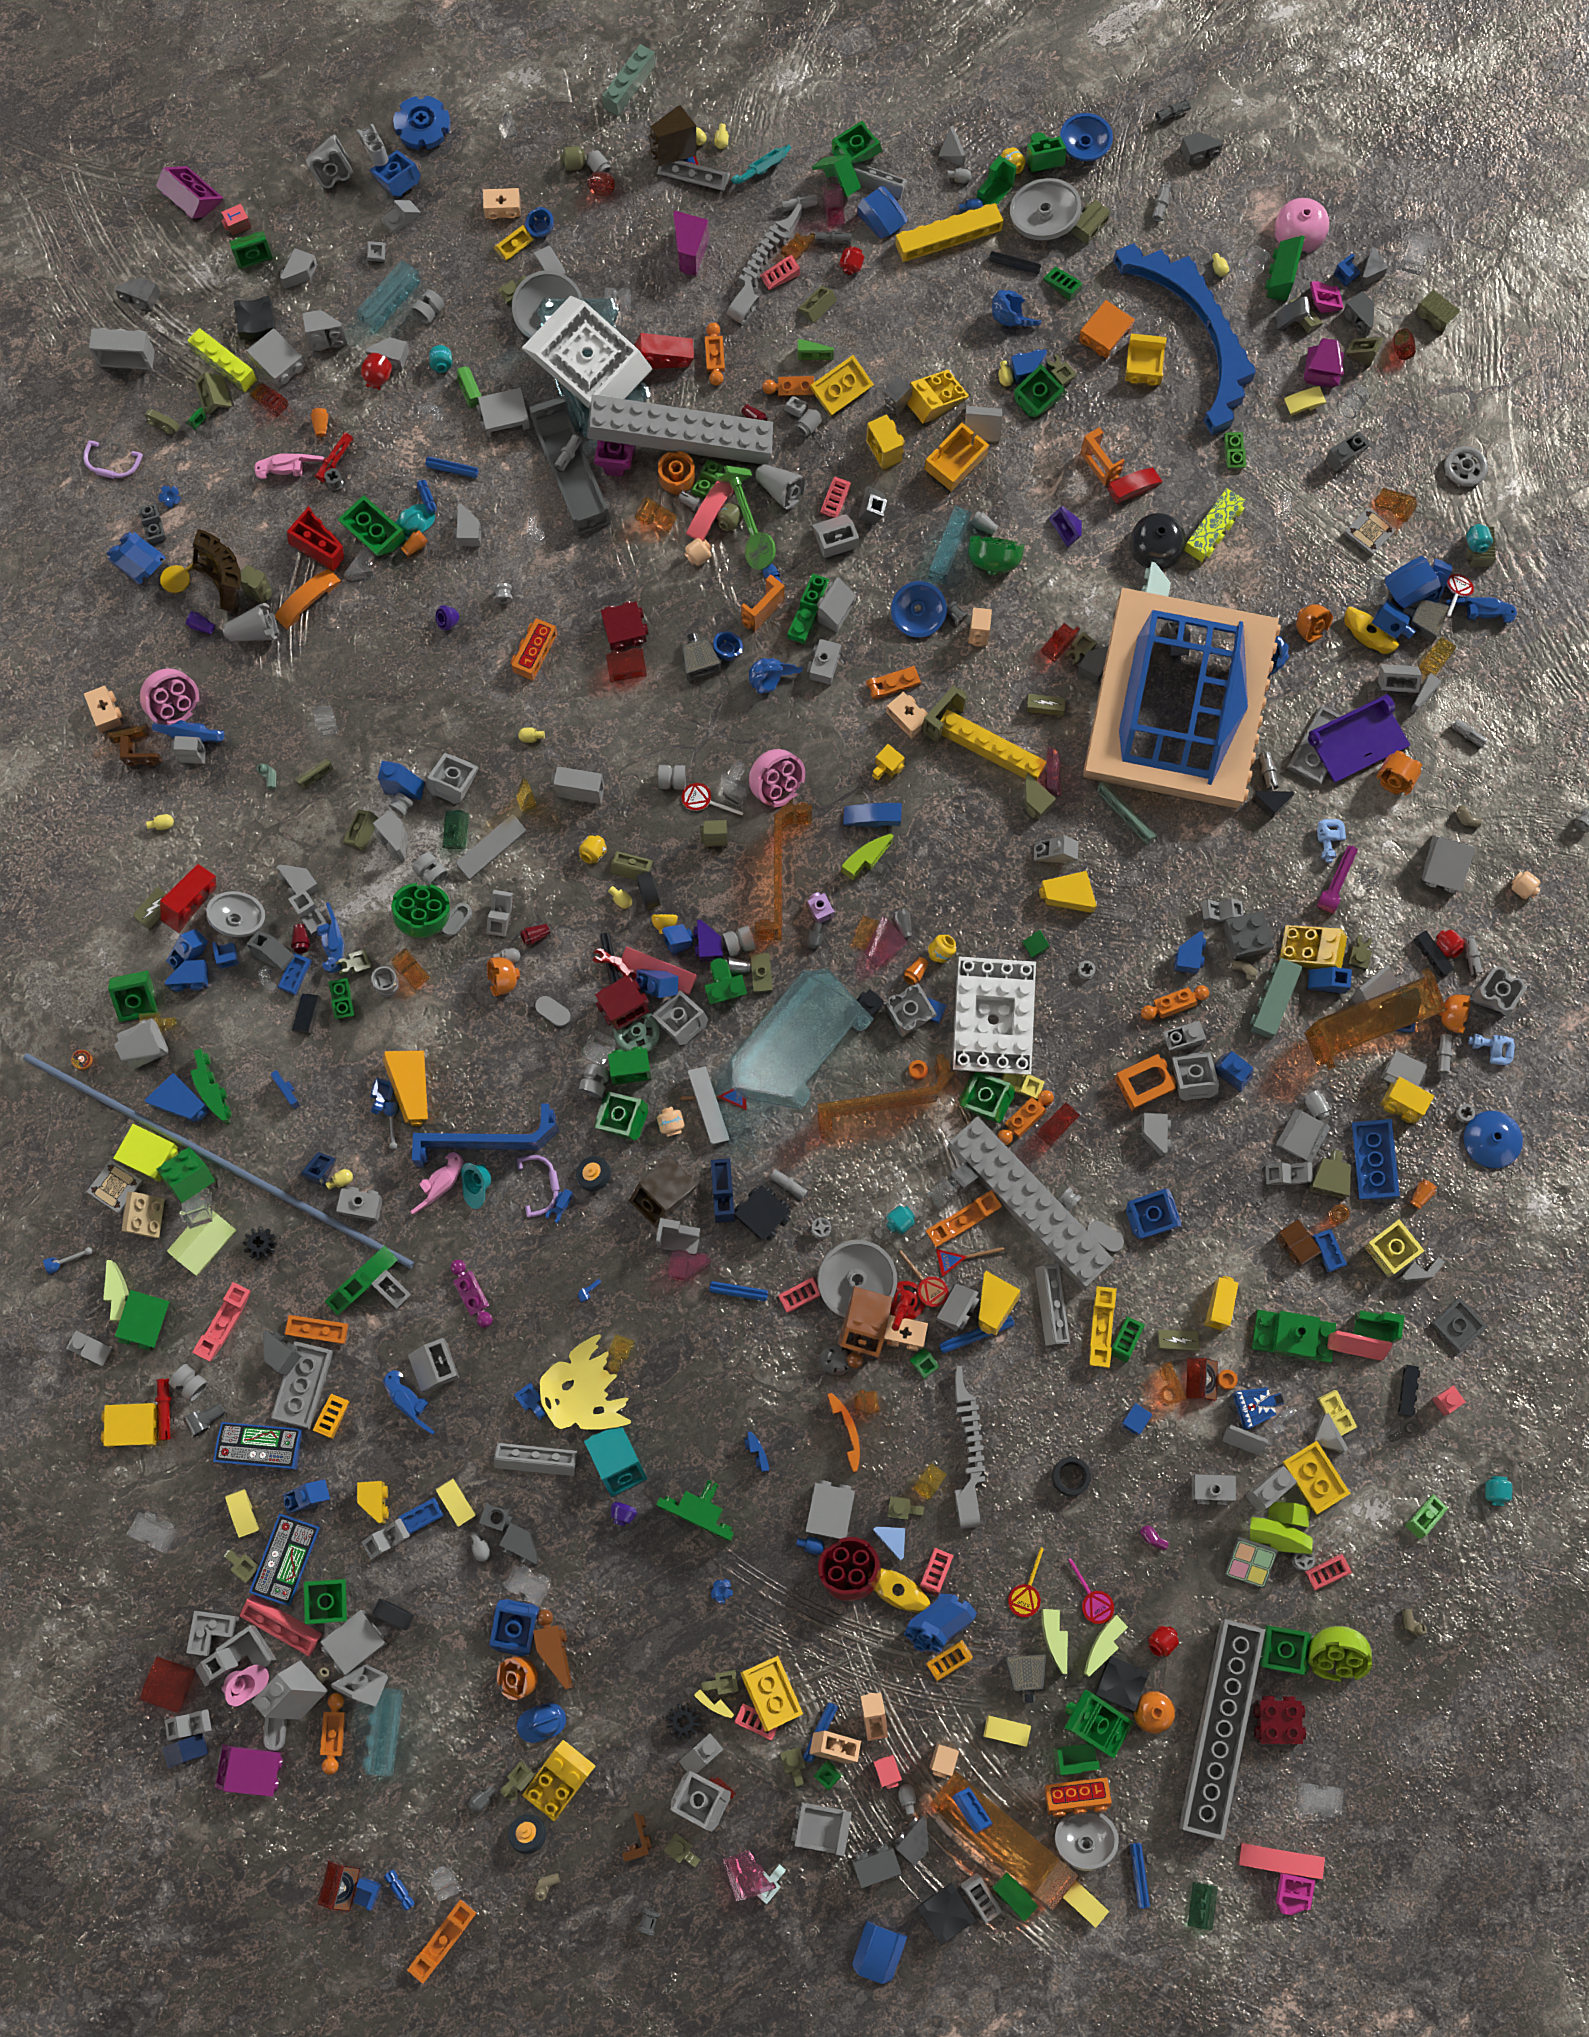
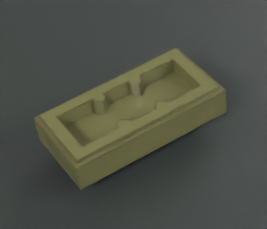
M769 953L750 955L753 992H773Z

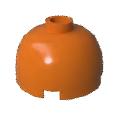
M1312 604L1302 608L1298 612L1296 619L1298 634L1310 643L1317 641L1323 636L1320 633L1324 629L1328 630L1330 628L1333 614L1330 610L1319 604Z
M489 958L490 961H487L488 980L491 979L493 985L490 986L492 994L494 996L508 994L514 990L517 979H520L519 969L515 968L514 964L507 958Z
M1463 994L1452 995L1446 999L1444 1004H1440L1438 1015L1441 1016L1442 1024L1445 1028L1453 1032L1464 1033L1465 1027L1463 1023L1468 1019L1471 1002L1469 999L1471 996Z
M512 1657L499 1665L497 1683L502 1686L504 1691L501 1692L508 1699L518 1700L527 1697L536 1688L538 1673L534 1664L527 1658Z
M1148 1691L1140 1696L1136 1711L1133 1712V1717L1143 1731L1159 1734L1166 1731L1172 1725L1175 1718V1708L1172 1701L1165 1694L1158 1691Z

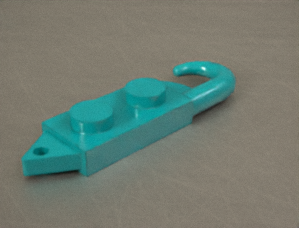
M790 144L781 148H775L748 165L749 168L746 169V173L741 176L736 174L732 177L731 182L733 184L743 183L756 174H764L770 166L778 165L791 149Z

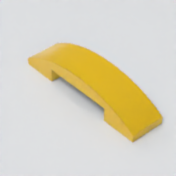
M1096 1287L1090 1338V1366L1110 1368L1116 1288Z

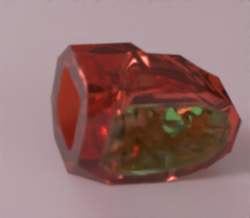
M1407 328L1398 330L1393 337L1395 352L1399 359H1410L1416 353L1413 334Z

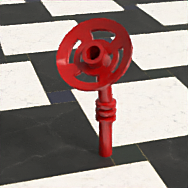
M911 1281L897 1282L896 1289L898 1291L890 1308V1314L895 1316L891 1327L894 1331L900 1329L904 1318L912 1320L918 1317L925 1307V1304L920 1300L919 1308L914 1311L919 1298L918 1285ZM903 1286L913 1287L916 1289V1292L913 1294L909 1290H904ZM901 1294L900 1301H897L898 1295ZM912 1299H915V1302H914L913 1306L911 1307L910 1304H911V1302H912Z

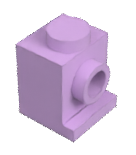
M817 892L809 897L810 900H807V906L815 922L822 923L834 917L835 911L831 907L825 893L820 895ZM823 903L824 906L817 907V904Z

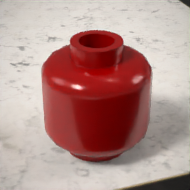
M849 246V248L843 250L839 266L845 274L853 275V273L860 272L865 259L862 250L854 246Z
M1442 930L1436 936V944L1445 957L1456 958L1463 952L1464 940L1454 930Z
M1158 1626L1148 1638L1150 1651L1158 1657H1168L1179 1644L1176 1630L1170 1626Z

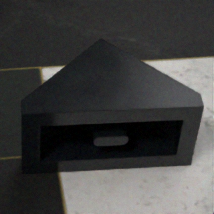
M1256 791L1252 801L1273 819L1290 802L1294 791Z

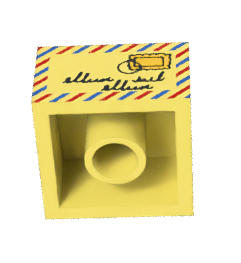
M1400 1219L1363 1246L1388 1278L1424 1252V1249Z

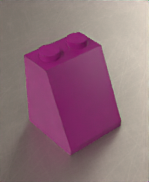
M674 210V233L679 270L684 274L697 276L709 242L708 219Z
M222 1744L215 1788L225 1792L273 1797L274 1792L278 1789L279 1780L276 1778L277 1772L282 1766L281 1753Z

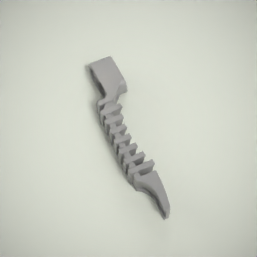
M797 204L787 219L776 221L774 226H770L769 233L764 235V240H761L760 247L756 248V254H752L751 261L747 262V268H743L742 274L739 276V287L742 290L731 303L726 314L736 322L743 325L757 307L760 297L754 294L752 286L759 284L757 278L759 279L761 275L759 270L762 271L764 269L763 263H768L767 256L773 257V250L777 252L780 250L779 244L786 247V238H790L800 220L802 205Z
M957 1366L955 1371L956 1404L969 1402L970 1406L956 1407L955 1412L956 1414L971 1412V1416L961 1417L960 1422L961 1424L972 1422V1426L964 1428V1434L973 1432V1436L966 1438V1443H974V1446L967 1448V1453H975V1457H968L967 1464L974 1463V1467L965 1469V1475L970 1474L969 1482L964 1489L954 1490L960 1529L981 1526L975 1485L985 1482V1476L979 1477L985 1471V1466H982L984 1455L981 1456L983 1445H980L982 1435H979V1431H981V1425H978L980 1415H977L979 1405H976V1397L969 1394L964 1386L962 1366Z

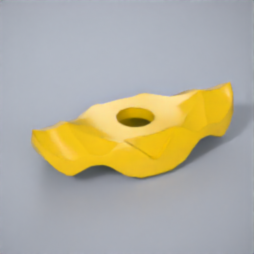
M1353 607L1346 609L1344 615L1345 625L1352 631L1354 637L1359 642L1379 651L1381 654L1391 653L1398 648L1399 644L1394 637L1372 623L1374 617ZM1373 625L1377 632L1369 633L1367 626Z
M881 1568V1577L874 1590L880 1598L898 1609L914 1613H920L930 1606L929 1598L911 1579L896 1571ZM895 1584H901L904 1587L903 1595H894L892 1588Z

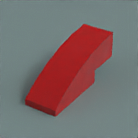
M1152 467L1136 471L1109 483L1107 491L1115 503L1119 504L1128 498L1131 500L1162 484L1163 481Z

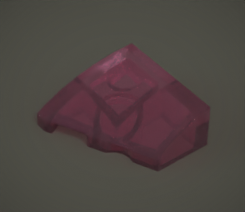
M1047 748L1046 790L1052 796H1061V757L1054 748Z
M883 916L864 954L877 968L908 943L892 923Z
M749 1850L723 1859L736 1901L776 1888L775 1883H770L763 1875L765 1870L755 1862Z

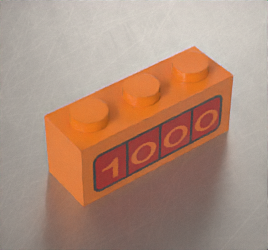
M538 618L528 626V634L525 639L521 640L519 644L520 650L517 655L514 654L511 660L513 672L534 681L558 634L556 626Z
M1107 1777L1048 1784L1044 1787L1048 1815H1053V1817H1063L1069 1812H1074V1815H1081L1087 1813L1086 1810L1094 1809L1095 1812L1107 1811V1808H1110L1112 1803Z

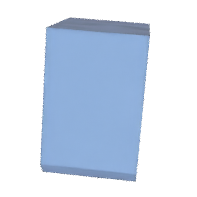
M875 1527L872 1530L899 1561L904 1558L905 1528Z

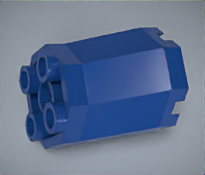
M136 532L125 533L119 539L121 543L113 546L106 553L108 555L107 559L137 584H141L144 577L148 578L161 565V561L166 558Z
M940 1594L936 1602L910 1620L904 1635L914 1644L913 1647L920 1652L926 1650L940 1654L947 1642L967 1629L973 1622L977 1613L970 1603L964 1600L962 1604L957 1601L959 1597L952 1594Z

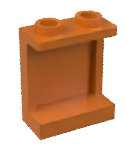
M1105 300L1081 329L1079 340L1083 345L1095 350L1099 356L1108 359L1112 349L1125 333L1129 334L1133 329L1135 319Z
M770 574L766 578V595L753 609L749 608L745 603L741 605L742 624L746 628L756 631L784 602L785 585Z

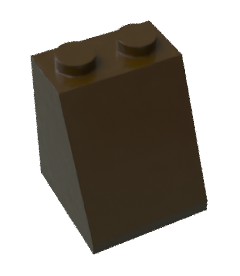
M681 105L675 107L650 126V135L648 136L650 142L649 157L658 167L696 156V125Z
M670 1157L638 1183L629 1201L657 1228L660 1218L667 1219L693 1194L698 1184L691 1175H688L677 1161Z

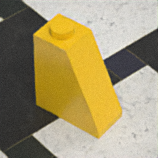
M1087 871L1042 881L1041 888H1039L1040 898L1044 899L1046 905L1090 913L1095 912L1097 907Z
M985 1271L983 1278L979 1326L983 1332L997 1335L1020 1298L1021 1290L988 1271Z
M1222 1276V1278L1219 1277L1216 1280L1204 1326L1224 1331L1231 1325L1239 1284L1234 1282L1233 1278Z

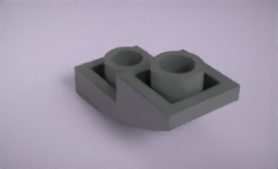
M1308 297L1299 298L1276 313L1277 328L1279 330H1285L1293 321L1301 322L1310 313Z
M156 503L138 508L147 542L153 544L167 540Z

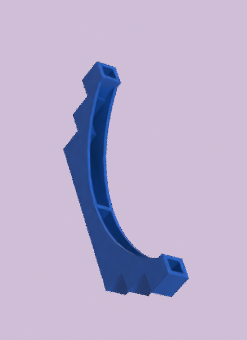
M1135 243L1116 250L1113 261L1121 275L1127 273L1140 276L1167 288L1187 303L1205 325L1217 354L1219 383L1215 402L1211 410L1206 412L1203 421L1211 435L1230 428L1234 420V414L1231 409L1242 404L1245 396L1242 385L1253 381L1256 369L1254 364L1248 360L1246 350L1240 346L1237 335L1232 332L1229 321L1224 318L1220 305L1216 304L1212 291L1208 290L1204 277L1200 276L1197 271L1196 263L1189 256L1170 263L1169 257L1164 254L1162 249L1143 257L1141 249L1137 248Z

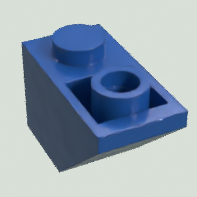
M1036 349L1029 353H1017L1011 356L1010 368L1013 372L1015 384L1022 383L1040 364H1044L1047 355L1046 349Z
M1435 558L1431 567L1439 577L1440 588L1436 593L1424 598V600L1438 603L1452 572V564Z
M197 929L183 933L178 937L166 962L176 970L184 961L196 960L201 956L209 941Z
M1198 932L1178 948L1174 971L1197 974L1200 968H1203L1204 957L1201 954L1206 946V938H1203L1204 932Z
M205 960L184 961L165 980V985L174 992H180L187 988L196 991L202 990L203 987H208V964Z
M1329 967L1309 970L1307 989L1346 994L1351 988L1352 969Z
M637 969L636 982L642 991L658 998L678 995L679 976L667 971Z
M325 1480L305 1483L283 1494L284 1505L288 1514L330 1500Z

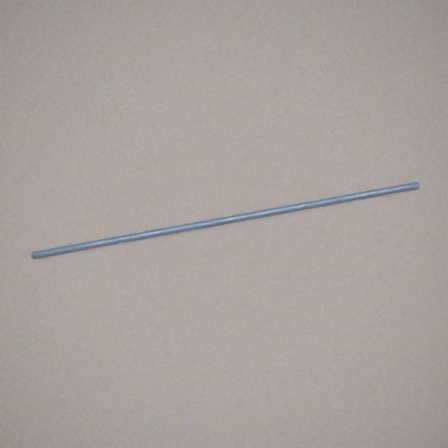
M25 1054L24 1061L185 1148L190 1147L198 1155L372 1249L379 1251L384 1246L32 1055ZM389 1249L398 1259L396 1262L409 1269L413 1267L414 1262Z

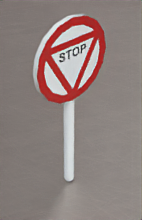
M1460 574L1450 575L1446 583L1451 592L1455 594L1447 614L1448 617L1452 614L1458 596L1468 597L1474 592L1472 582Z
M702 783L690 784L682 792V802L691 811H701L711 804L743 815L742 811L711 801V792Z

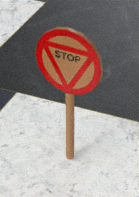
M900 1250L899 1254L921 1280L917 1289L921 1302L929 1307L943 1305L949 1295L946 1283L937 1277H927L924 1279Z

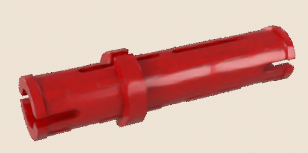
M344 432L329 456L322 461V466L315 474L317 480L324 483L326 481L324 478L325 472L331 468L336 469V464L353 441V437L350 434ZM343 445L339 453L336 455V452L338 451L340 446ZM333 460L328 469L325 470L330 461Z
M168 1378L156 1379L157 1397L155 1402H157L158 1441L171 1440L170 1401H172V1397H169L170 1379Z

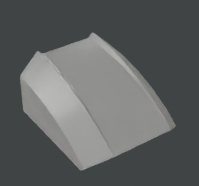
M444 753L427 777L426 788L432 795H436L453 804L460 803L479 767L456 756Z
M681 990L678 991V995L670 996L651 1015L679 1045L688 1044L696 1034L705 1029L708 1022L704 1011Z
M1210 1052L1181 1054L1172 1057L1179 1098L1188 1101L1211 1098L1218 1093L1219 1082Z
M689 1770L682 1777L673 1795L670 1810L706 1830L713 1831L719 1825V1821L730 1801L731 1792Z

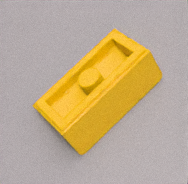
M522 225L493 248L507 261L531 243L533 238L524 225Z

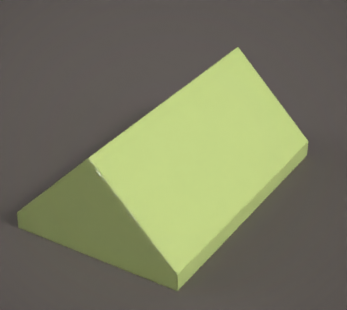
M206 1205L170 1246L167 1252L198 1276L237 1230Z

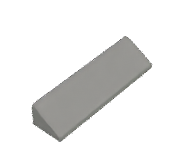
M680 160L659 166L657 172L659 175L723 191L730 176L728 172Z
M860 163L852 164L860 186L872 190L878 189L879 186H885L893 197L901 198L908 180Z
M514 814L510 815L456 862L457 867L470 880L527 830Z
M706 1066L688 1070L689 1080L711 1146L729 1141L727 1129Z
M1059 1265L1036 1267L1035 1274L1045 1345L1069 1344L1070 1339Z
M497 1443L494 1467L574 1476L577 1451Z

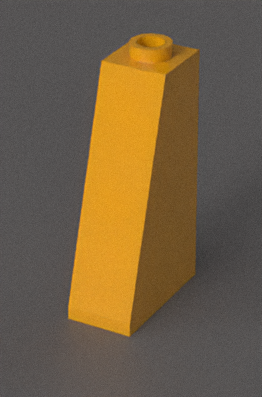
M385 1051L382 1056L404 1121L406 1124H411L414 1127L422 1126L428 1120L424 1051Z

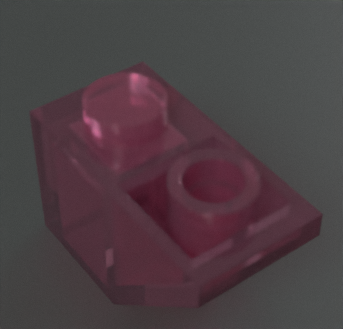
M839 183L821 186L827 226L845 224L841 186Z
M677 1249L676 1252L671 1253L668 1278L689 1281L711 1265V1258H708V1255L704 1253L690 1255L686 1250Z

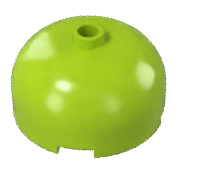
M1332 1626L1319 1631L1312 1638L1309 1645L1308 1663H1310L1312 1671L1324 1679L1341 1682V1677H1354L1355 1680L1365 1677L1371 1671L1372 1651L1367 1639L1358 1631L1344 1626ZM1334 1660H1336L1337 1675L1330 1674L1326 1671L1334 1668Z

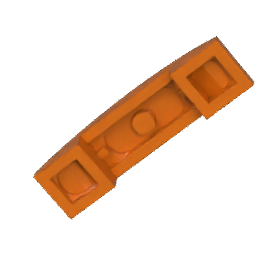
M330 569L320 572L299 587L283 603L274 615L275 619L286 630L289 629L300 619L299 615L325 592L329 594L342 581Z
M990 1190L947 1219L928 1228L925 1232L934 1246L938 1247L981 1222L1000 1209L1002 1205L993 1191Z
M830 1393L827 1394L833 1415L842 1414L853 1447L852 1451L847 1452V1457L852 1472L855 1473L858 1470L860 1459L857 1430L846 1407L835 1395Z
M460 1899L407 1971L424 1984L477 1912Z

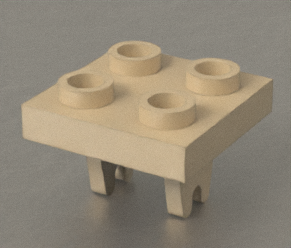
M132 1191L127 1192L122 1231L159 1238L165 1199Z

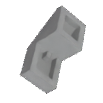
M305 889L288 899L312 936L317 933L316 929L318 926L327 923Z
M493 891L491 911L487 918L486 934L506 936L512 909L513 893Z
M1230 898L1221 902L1209 899L1201 901L1203 919L1207 921L1225 922L1226 919L1244 915L1242 901Z
M1281 1162L1265 1165L1266 1184L1298 1185L1313 1182L1312 1163L1310 1162L1297 1164Z
M1437 1257L1426 1270L1413 1262L1406 1268L1398 1281L1429 1280L1435 1276L1445 1261Z
M400 1518L386 1528L371 1534L361 1543L370 1560H373L402 1543L410 1535Z
M208 1709L164 1720L168 1741L212 1730Z

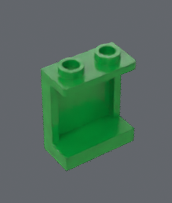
M130 1290L115 1338H119L118 1342L130 1345V1342L138 1344L137 1348L149 1351L150 1348H155L170 1301Z

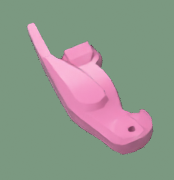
M276 454L256 462L254 471L259 479H266L268 473L302 476V463L322 462L324 458L323 456L307 454Z
M455 1152L449 1153L445 1157L448 1160V1164L435 1171L429 1180L424 1179L419 1183L428 1197L411 1210L413 1215L433 1203L454 1185L462 1166L465 1164L459 1154Z

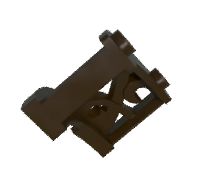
M197 529L193 542L192 569L206 575L215 584L220 596V609L238 613L241 570L238 566L237 558L229 547L220 542L219 538L206 531Z

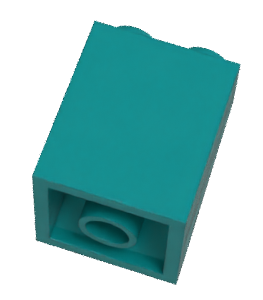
M622 1426L608 1428L584 1441L611 1497L648 1479Z

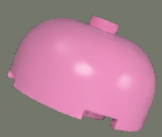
M1296 198L1289 201L1280 209L1275 221V237L1280 243L1283 240L1305 236L1301 252L1306 251V253L1318 249L1324 243L1329 230L1327 211L1319 202L1310 198Z
M166 668L152 673L144 681L140 690V703L144 712L155 723L162 725H172L179 720L186 721L193 715L190 711L199 702V691L195 682L185 673L176 669ZM171 704L180 711L188 710L181 718L170 719L174 715V708Z
M783 749L769 750L760 755L753 763L749 773V785L752 793L761 802L773 807L784 806L798 794L795 791L800 787L801 782L804 783L805 780L803 762L794 754ZM782 788L791 792L786 798L778 799L782 794Z

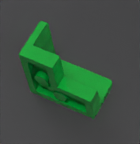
M848 154L824 157L812 166V170L823 169L826 177L837 176L845 197H849L861 188Z
M999 155L989 167L988 178L977 190L976 198L981 199L983 205L996 203L998 206L1014 187L1016 165Z
M1360 1310L1355 1316L1353 1334L1395 1343L1402 1339L1405 1315L1390 1312L1377 1314Z
M1090 1744L1053 1748L1056 1774L1067 1775L1082 1773L1083 1771L1100 1770L1099 1761L1096 1760L1095 1747Z

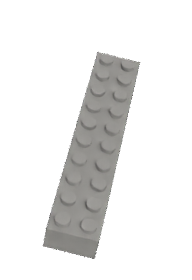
M592 394L587 438L676 452L682 451L690 454L757 464H768L772 454L773 422Z
M978 1116L949 1142L948 1148L963 1164L967 1162L979 1175L978 1180L989 1191H993L998 1201L1083 1290L1113 1263L1114 1259Z
M1226 1619L1220 1620L1179 1828L1182 1830L1224 1840L1265 1629Z

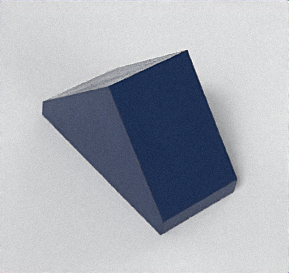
M317 1152L304 1168L301 1175L305 1180L325 1187L336 1158Z
M203 1733L162 1748L168 1769L209 1754Z

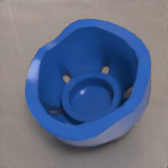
M537 207L529 212L525 221L528 232L537 238L548 236L554 228L552 213L543 207Z
M725 631L715 636L713 649L720 659L731 661L742 653L743 643L739 636L730 631Z

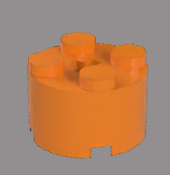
M682 451L668 452L660 458L658 462L659 483L665 491L679 496L682 491L686 492L693 486L695 469L693 460L687 453Z
M1395 751V753L1388 755L1377 774V780L1380 779V785L1393 794L1399 795L1400 792H1405L1404 795H1408L1421 775L1422 764L1406 756L1402 751Z

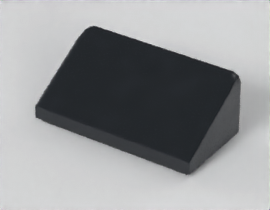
M301 995L292 1031L311 1035L321 1001L319 995Z

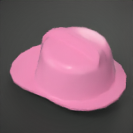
M252 1665L242 1671L230 1673L221 1687L225 1693L227 1703L231 1706H239L259 1694L268 1683V1671L262 1665Z

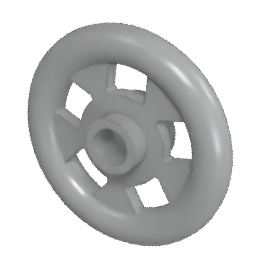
M1461 446L1453 449L1447 455L1444 468L1452 482L1460 486L1470 487L1484 480L1488 472V463L1485 456L1479 450L1469 446ZM1464 454L1465 458L1459 460L1457 455ZM1474 456L1479 462L1475 464L1471 458ZM1452 464H1457V470L1452 469ZM1475 469L1480 471L1477 476L1472 474ZM1460 474L1468 476L1467 479L1460 478Z

